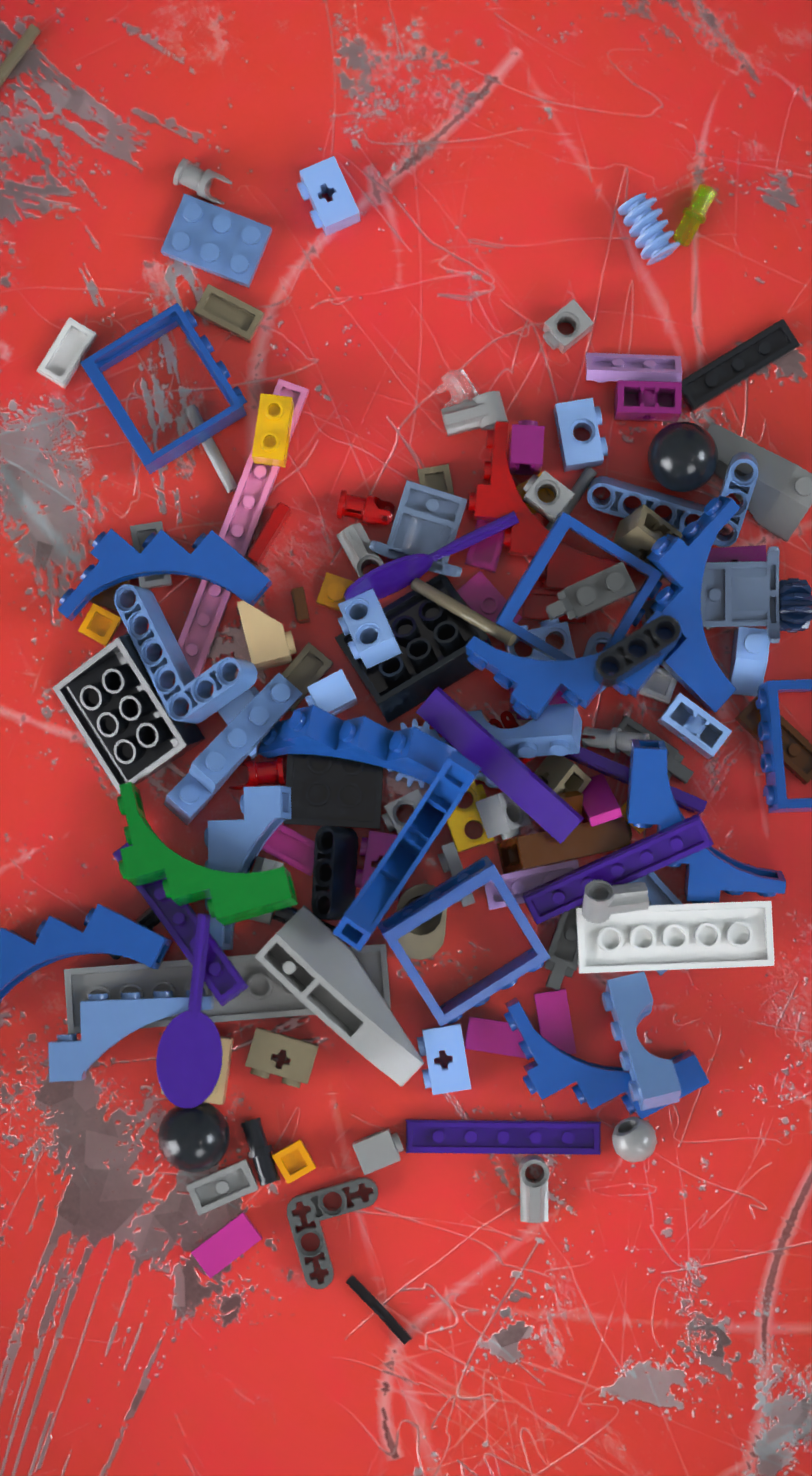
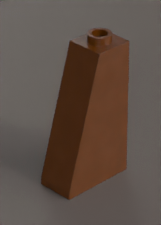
M622 815L620 818L592 827L589 822L578 824L561 844L547 831L497 843L503 874L619 850L631 844L632 830L630 824L625 820V815Z

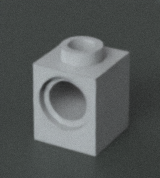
M573 299L544 322L543 338L553 350L558 348L563 354L592 331L594 322ZM563 322L569 323L573 326L574 332L564 335L559 332L557 326Z
M545 470L539 477L534 474L523 488L527 492L523 501L552 524L575 495V493ZM548 488L553 491L555 499L552 502H543L539 499L537 492L540 489Z
M419 788L384 806L387 813L381 816L389 832L396 830L397 834L400 833L406 823L398 820L396 811L402 805H409L415 810L423 798Z
M504 792L475 802L488 839L501 835L502 840H506L520 835V827L531 824L528 814Z
M389 1127L352 1143L364 1175L401 1161L399 1152L404 1151L398 1133L391 1134Z

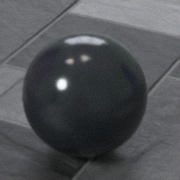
M676 422L665 426L655 435L648 450V464L653 477L663 487L676 492H690L705 485L713 476L718 464V449L711 434L700 425L691 422Z
M205 1102L193 1108L174 1106L164 1116L158 1132L159 1147L165 1159L175 1168L190 1173L203 1172L218 1164L224 1157L230 1141L229 1126L225 1117L216 1107Z

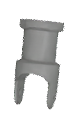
M183 158L179 163L172 182L176 186L182 184L197 191L198 196L217 204H224V202L210 194V186L214 178L228 184H233L228 178L210 169L204 171L189 164V160Z

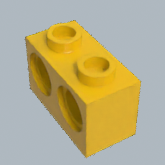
M260 394L252 450L254 464L286 468L294 412L293 397Z
M473 780L466 791L473 798L472 805L466 809L457 806L447 821L457 853L495 840L494 837L487 838L475 802L487 798L483 785H476L475 780ZM476 821L481 824L483 833L480 838L470 839L466 836L464 828L468 822Z

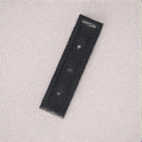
M784 319L683 379L681 381L682 398L691 412L797 349L800 344Z

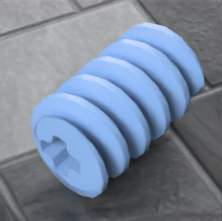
M641 193L623 203L617 210L619 215H626L623 222L625 226H632L629 234L631 237H638L635 241V246L637 248H644L640 253L641 257L645 260L650 259L646 265H651L671 255L680 246L679 241L669 243L668 240L674 235L673 230L663 232L662 229L669 221L667 219L657 220V217L663 212L662 208L654 210L651 208L657 201V198L646 199V193Z

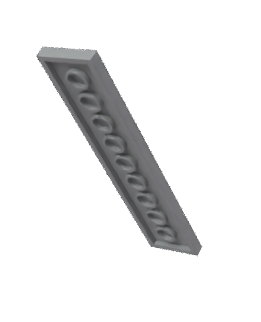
M386 944L366 945L361 951L354 947H349L389 1009H391ZM256 954L227 956L249 987L226 1005H220L204 982L203 989L206 990V996L213 995L214 1008L201 1010V1012L209 1016L214 1023L315 1015L254 957ZM187 959L162 961L159 969L150 968L142 963L64 969L68 1034L81 1033L80 1001L88 1000V994L108 993V999H121V993L140 992L141 998H154L153 991H173V997L186 996V990H190L192 964ZM177 1015L165 1017L142 1028L168 1026Z

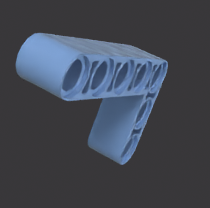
M748 452L737 453L729 462L719 496L727 497L731 493H737L742 496L743 500L739 504L741 508L727 522V524L733 527L732 532L728 535L718 534L713 545L720 547L731 546L739 536L759 472L757 459ZM740 463H748L753 467V470L746 476H740L735 472V468ZM607 476L594 478L589 484L587 492L588 504L593 509L621 518L627 517L639 508H628L624 504V499L629 496L639 498L641 501L639 507L645 504L652 511L660 505H666L672 510V513L663 519L681 533L688 525L685 522V518L691 514H697L701 517L706 506ZM598 487H605L610 491L611 495L607 499L601 500L594 496L593 491Z
M124 584L116 590L114 595L116 609L171 719L192 724L201 723L255 684L257 679L255 665L250 661L233 657H226L195 678L153 592L131 584ZM238 668V675H237V678L235 679V672H236V669ZM189 703V710L186 712V707Z

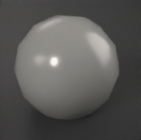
M629 1117L616 1125L612 1135V1142L615 1152L622 1159L634 1163L644 1161L653 1154L657 1138L653 1126L648 1121L641 1120L639 1117Z

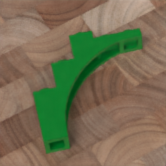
M132 782L119 785L121 796L117 797V802L121 814L126 815L128 826L124 827V833L128 844L132 845L120 849L123 860H119V869L122 877L131 882L135 887L167 878L163 880L165 894L168 899L171 898L179 906L211 897V899L207 900L210 915L212 918H216L223 926L298 904L291 873L284 866L262 872L230 873L209 869L181 857L159 839L147 822L140 790Z

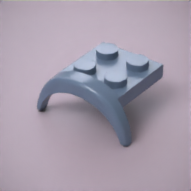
M407 480L387 544L371 540L369 548L393 560L412 554L422 553L429 555L455 540L468 499ZM449 555L433 562L428 571L451 577H460L462 568L448 564Z
M778 546L768 547L766 561L706 562L701 588L703 627L766 626L769 642L779 643L780 549Z

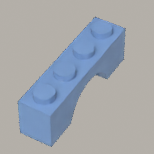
M569 703L548 705L537 720L532 719L525 725L511 729H503L491 725L485 720L481 710L466 711L517 758H534L536 756L550 755L565 756L567 754L580 753L582 719L577 707ZM446 740V744L449 745V746H451V747H453V746Z
M645 972L607 980L606 990L601 993L605 1011H611L614 1022H610L611 1032L614 1041L620 1040L623 1051L619 1052L623 1070H629L632 1079L628 1083L632 1100L638 1101L641 1111L679 1102L682 1090L673 1061L662 1059L649 1053L642 1046L637 1036V1026L651 1013L653 1006V997Z

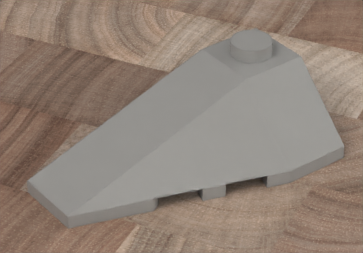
M712 422L707 431L715 440L718 449V464L714 473L724 481L729 462L734 455L740 452L752 454L757 459L759 472L748 510L759 526L787 542L812 505V473ZM740 463L735 468V472L740 476H746L753 470V467L748 463ZM734 493L733 495L737 498V500L739 502H742V496L737 493Z

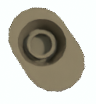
M419 884L407 889L399 899L396 912L431 891L435 886ZM447 908L398 939L409 958L416 960L427 959L439 951L446 934Z

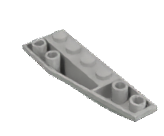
M305 905L254 956L326 1025L401 1087L424 1064V1061L353 951L339 937L334 935Z

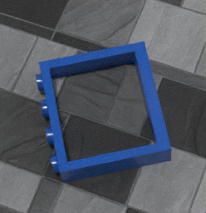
M178 303L80 362L149 474L162 468L247 415L243 406L247 403V400L240 388L236 386L232 389L227 381L231 375L221 360L217 363L210 354L215 351L206 335L199 337L194 329L198 326L194 316L189 310L183 312ZM179 326L230 407L152 454L102 372Z
M565 512L558 516L494 623L515 634L517 639L554 661L573 660V658L514 623L513 619L568 529L647 577L602 651L626 638L625 634L631 625L636 627L646 612L642 607L648 597L653 599L660 590L662 582L658 580L663 574Z
M812 679L768 680L758 686V700L755 701L761 715V722L758 724V737L760 741H763L764 751L760 758V766L766 776L763 797L766 796L769 813L812 812V798L787 799L778 697L779 692H811Z
M487 855L378 924L379 930L441 1027L445 1024L457 1022L464 1012L472 1007L482 1006L490 999L491 995L501 989L505 990L512 987L519 977L527 972L537 971L544 965L546 960L551 958L500 873ZM492 881L532 948L439 1006L398 939L484 884Z

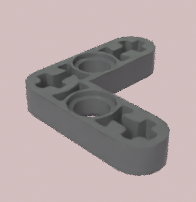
M359 1177L297 1195L289 1202L287 1217L305 1280L312 1288L324 1289L329 1286L334 1276V1268L320 1221L373 1205L378 1197V1186L371 1178ZM361 1183H364L366 1188L372 1187L373 1192L369 1194V1200L363 1201L361 1196L351 1198L354 1205L347 1206V1196L342 1188L349 1187L350 1194L357 1192ZM336 1192L341 1196L342 1205L337 1210H329L325 1207L323 1199L327 1193ZM302 1201L304 1206H310L311 1208L306 1213L308 1224L314 1220L316 1226H308L298 1232L296 1226H302V1220L300 1215H294L292 1210L296 1209L297 1202ZM304 1234H316L320 1239L319 1247L313 1251L305 1250L301 1245V1238ZM323 1252L325 1258H319L318 1261L321 1269H327L328 1273L324 1275V1281L319 1282L317 1277L311 1278L310 1276L315 1270L313 1260L306 1263L305 1257H315Z

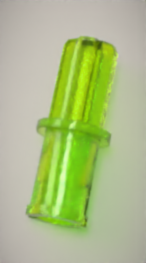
M704 184L698 186V190L689 207H685L683 210L684 216L673 235L675 242L679 241L680 245L685 247L690 245L700 224L705 223V215L717 195L713 188Z

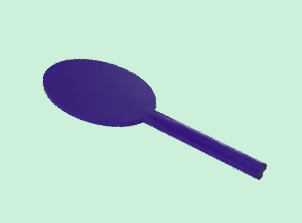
M513 511L457 538L429 555L422 553L412 554L385 563L352 583L345 591L344 599L346 601L372 588L378 600L394 594L409 586L415 578L422 577L430 569L433 562L489 538L519 523V520Z
M198 913L188 1011L178 1014L168 1024L162 1034L157 1051L156 1068L160 1087L167 1099L180 1108H193L203 1103L214 1090L222 1068L223 1049L219 1031L211 1018L201 1012L211 915L205 913Z

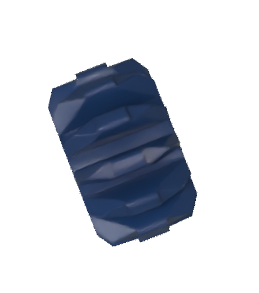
M788 578V580H781L779 582L780 631L797 633V631H804L809 628L812 619V588L807 580Z

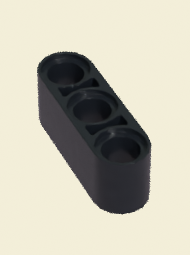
M662 615L602 652L597 657L594 666L596 681L605 687L617 685L672 650L676 646L681 633L679 622L672 616ZM667 628L672 632L673 637L663 640L657 636L656 630ZM632 645H639L644 648L646 654L642 657H634L629 653L628 648ZM611 662L617 666L618 672L614 675H607L601 670L600 666L603 663Z
M322 826L316 833L311 905L313 914L321 920L340 921L355 900L358 836L352 828Z

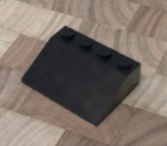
M439 574L426 582L467 606L446 575ZM414 590L383 608L402 652L401 654L366 669L361 658L354 659L348 646V642L353 640L351 634L345 636L344 633H341L335 637L387 723L424 702L436 688L440 687L443 690L477 669L467 660L469 656L466 654V645L473 636L492 646L489 637L484 631Z
M129 634L116 638L52 687L119 795L121 794L119 785L128 782L137 785L205 740L196 724L175 721L170 718Z

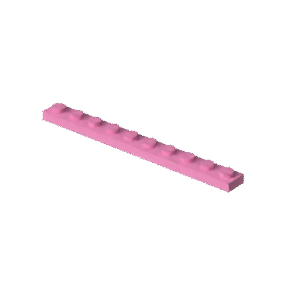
M279 378L273 395L293 397L294 401L290 433L291 440L309 389ZM252 450L219 533V536L244 558L247 556L280 469L277 466L254 464ZM201 580L178 640V644L195 678L201 675L232 595L228 590L205 580Z

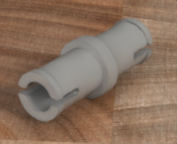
M586 726L582 735L595 736V739L582 738L583 747L609 749L611 753H619L620 750L631 751L632 739L650 740L648 733L622 731L619 727H613L612 730Z

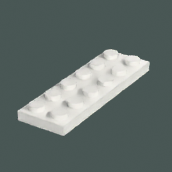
M771 901L649 905L646 910L611 914L610 918L603 923L587 921L582 915V908H576L579 973L775 966Z

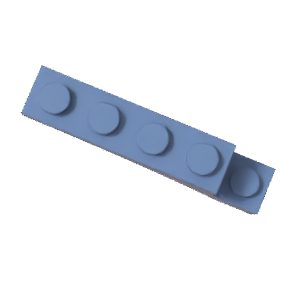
M278 673L192 762L189 772L166 795L164 805L188 825L207 806L209 801L260 741L302 697L303 693L281 673Z
M244 787V794L240 798V809L244 814V819L208 821V828L204 832L205 845L208 847V860L205 863V867L230 873H249L255 859L268 839L285 820L291 819V787ZM211 897L205 899V907L208 912L207 900L211 899ZM211 917L209 932L222 950H233L235 923L223 926L216 918Z
M203 989L201 1010L213 1009V995L206 996V990ZM186 990V996L173 997V991H153L154 998H141L140 992L121 993V999H108V993L88 994V1000L80 1001L81 1040H77V1034H58L57 1041L48 1042L49 1082L82 1081L86 1079L87 1070L109 1048L127 1035L152 1022L188 1011L190 990Z

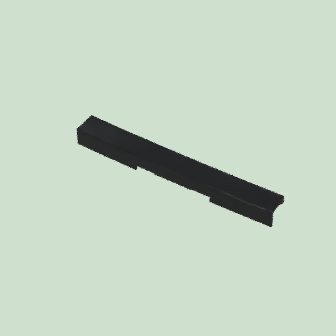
M354 1275L346 1281L349 1287L367 1303L403 1344L412 1339L399 1322Z

